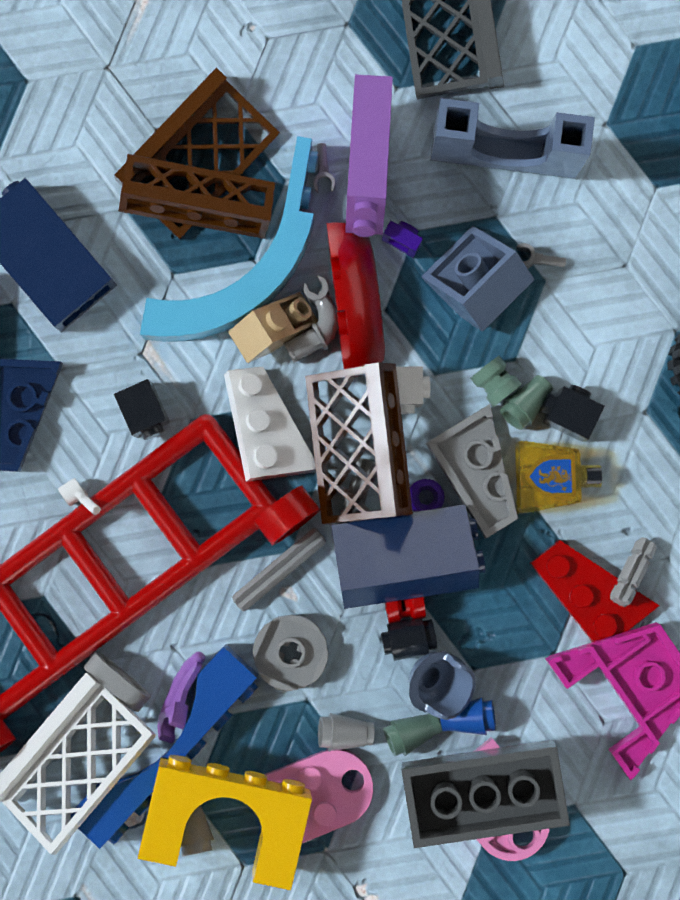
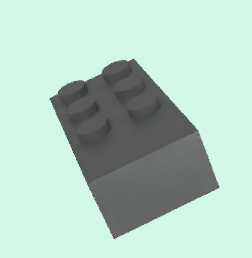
M553 740L402 762L401 771L414 848L570 826L558 750Z

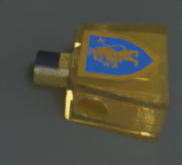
M528 441L515 443L517 514L580 503L582 499L581 488L601 487L602 485L601 465H581L579 449Z

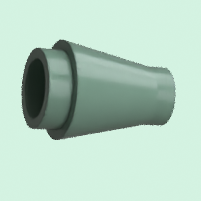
M536 375L530 382L503 400L504 406L500 409V414L516 429L522 430L526 425L531 426L547 396L553 390L552 385L544 377Z
M430 713L390 721L391 725L383 728L386 741L394 756L400 754L407 756L433 736L442 733L439 719Z

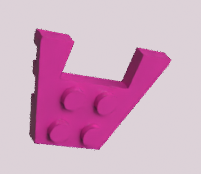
M657 622L545 658L566 689L598 667L639 725L637 729L608 749L630 780L640 771L638 767L649 753L652 754L660 744L658 740L671 723L674 724L680 717V652L662 626Z

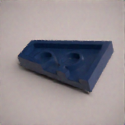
M0 359V471H21L63 363L61 361Z

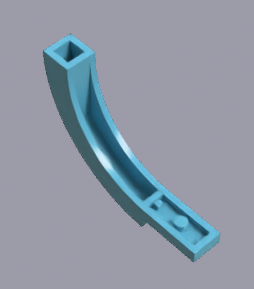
M297 136L281 224L272 244L261 260L238 281L210 295L188 300L172 301L146 298L140 335L144 340L177 342L201 339L222 333L233 328L253 310L268 305L283 290L304 257L314 226V213L302 212V209H309L312 187H306L308 173L315 174L318 160V151H312V138Z

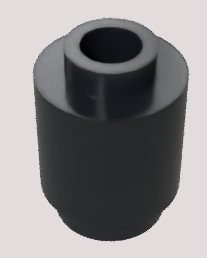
M422 618L409 619L387 624L388 631L381 633L385 655L392 654L394 661L428 654L429 650L438 649L432 619L424 621Z

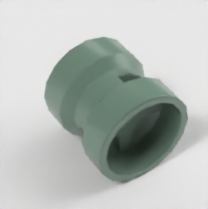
M500 355L470 378L477 387L485 389L487 393L486 399L493 407L522 385L515 375H510L505 370L506 363Z

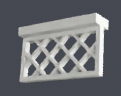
M85 673L0 773V802L13 813L51 855H56L156 737V734L122 701L96 681L89 673ZM105 698L112 705V722L96 723V708ZM121 715L126 719V721H121ZM134 726L142 734L131 748H121V727ZM112 728V749L96 751V729ZM87 730V751L71 753V737L76 731ZM112 755V771L106 778H96V756ZM87 757V779L71 780V758ZM62 759V781L46 782V767L52 760ZM87 785V801L81 808H71V786ZM62 787V809L46 810V788ZM27 789H37V811L26 812L17 802ZM62 814V831L52 840L46 833V815ZM33 816H37V823L32 818Z

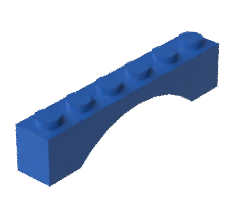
M227 644L197 675L196 696L191 715L180 737L160 758L169 759L170 755L184 757L187 755L192 760L207 744L202 737L211 727L218 732L231 718L232 714L228 709L237 699L244 703L258 688L254 681L259 674ZM160 758L143 770L120 778L78 828L99 849L108 840L114 845L129 829L124 822L133 812L140 817L149 807L152 797L150 794L153 792ZM87 795L75 808L83 806L87 801Z

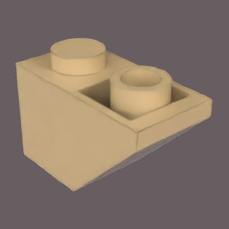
M301 292L253 310L229 330L228 333L245 361L249 363L282 347L283 343L312 328L311 324H316L318 319Z

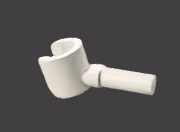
M75 478L58 488L61 496L69 506L80 502L94 515L99 514L101 508L88 497L87 491L80 486Z

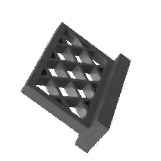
M402 0L417 100L489 86L490 89L504 87L491 0H467L459 12L446 4L445 0H430L434 5L423 19L411 12V5L414 0ZM439 8L455 17L444 34L429 24ZM469 9L471 20L465 17V14L468 12ZM413 21L419 24L415 31ZM460 21L473 29L474 34L465 47L449 38ZM424 29L440 38L429 54H426L416 46V40ZM445 42L460 52L449 69L434 59ZM474 45L477 56L470 52ZM418 56L424 59L420 66ZM465 57H468L478 64L480 77L464 80L454 72ZM429 64L445 73L438 85L423 88L421 76ZM450 78H452L453 80L456 81V82L447 83Z

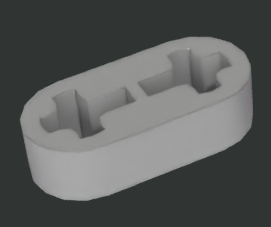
M97 651L84 665V669L96 681L136 712H139L151 697L138 682L109 658Z

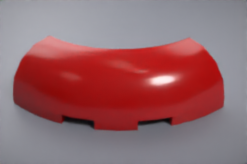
M326 223L337 311H341L337 312L343 369L383 362L385 357L383 320L376 264L370 238L360 237L354 233H345L346 223Z

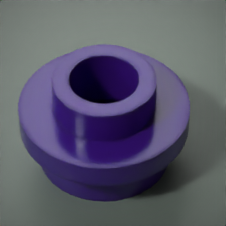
M420 479L411 485L410 492L414 512L442 508L445 495L442 487L436 481ZM423 490H427L432 494V502L428 505H424L419 501V494Z

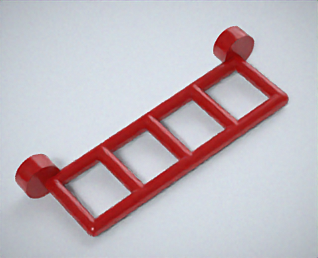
M203 414L90 497L101 508L99 514H92L81 504L0 564V612L39 665L0 694V753L16 740V737L4 722L7 717L258 529L262 531L270 544L274 546L311 520L321 509L303 485L293 489L276 501L261 480L246 482L240 451L212 415ZM204 441L252 506L199 545L152 479ZM134 493L181 557V560L128 598L81 532ZM63 546L107 606L110 613L57 651L10 585Z

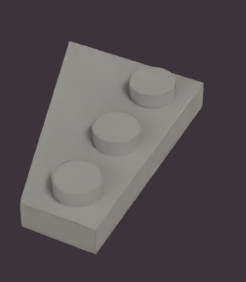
M490 404L426 443L463 505H466L468 513L472 518H475L477 527L484 538H488L518 519L508 475L505 472L501 456V446L496 435Z

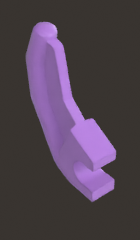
M198 651L189 657L173 679L159 713L157 725L159 740L172 744L175 740V728L183 729L186 725L189 706L185 702L188 691L197 677L202 663L205 661L206 657L202 652Z

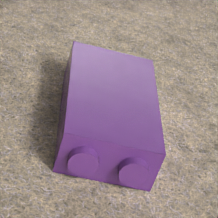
M355 74L345 233H354L360 237H370L374 234L383 235L393 77Z

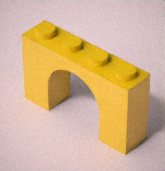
M170 755L169 759L160 758L137 859L176 867L186 823L194 810L211 799L221 797L233 798L247 804L256 813L262 826L252 869L253 883L291 890L312 802L310 789H306L304 783L292 779H283L282 783L268 781V777L259 772L245 771L244 775L229 772V767L217 763H208L207 767L191 764L192 760L184 756Z

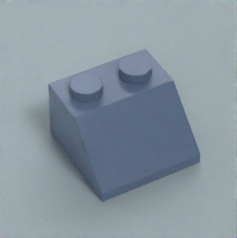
M474 226L421 276L461 318L482 332L534 281L533 276L515 250Z

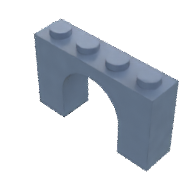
M441 98L434 125L430 161L576 178L591 155L595 117L556 112L548 127L529 131L507 130L480 122L477 119L479 103Z

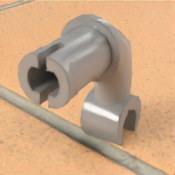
M319 275L317 277L322 289L318 295L310 292L306 283H304V293L307 300L317 307L318 322L311 324L312 328L283 343L294 363L322 347L324 350L328 349L327 345L335 338L339 328L338 311L329 296L328 283Z

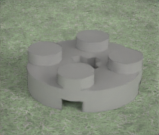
M293 614L278 616L264 625L255 639L253 645L255 666L262 679L274 688L283 691L305 688L317 681L326 667L328 660L326 638L319 627L306 617ZM291 642L298 644L297 651L302 654L299 660L293 658L290 663H287L283 660L285 654L280 651L282 645L289 646Z

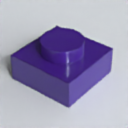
M390 220L383 232L382 241L414 259L421 247L423 238L418 236L419 231L412 225L404 221H400L397 224Z

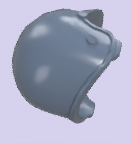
M447 651L430 652L422 656L414 664L410 672L409 697L411 703L420 711H426L437 718L444 720L453 719L462 713L473 696L476 685L475 674L461 659Z

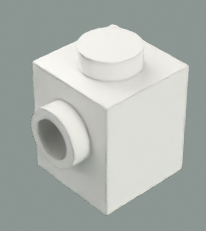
M423 366L396 367L401 414H414L415 407H422L424 404L423 398H430V376H423Z

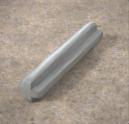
M313 528L232 596L237 607L242 611L249 609L325 545L326 540L316 528Z

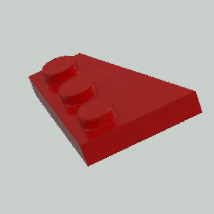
M561 540L555 542L529 563L591 642L629 631L660 606L637 590H635L636 594L628 606L622 607L610 599V594L614 586L618 584V578Z

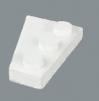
M264 367L228 370L224 377L246 482L316 472L315 459Z

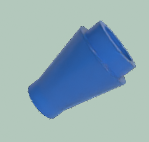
M483 697L472 700L457 717L449 720L440 719L442 731L487 735V731H496L493 700L484 701Z

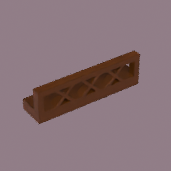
M127 154L118 211L265 239L271 221L275 182ZM133 168L149 170L155 179L148 184L131 181ZM176 176L185 177L192 184V187L185 191L176 190L169 183V180ZM213 183L221 184L227 189L229 194L223 198L212 197L206 190V187ZM250 190L265 193L264 206L249 204L243 197V194Z

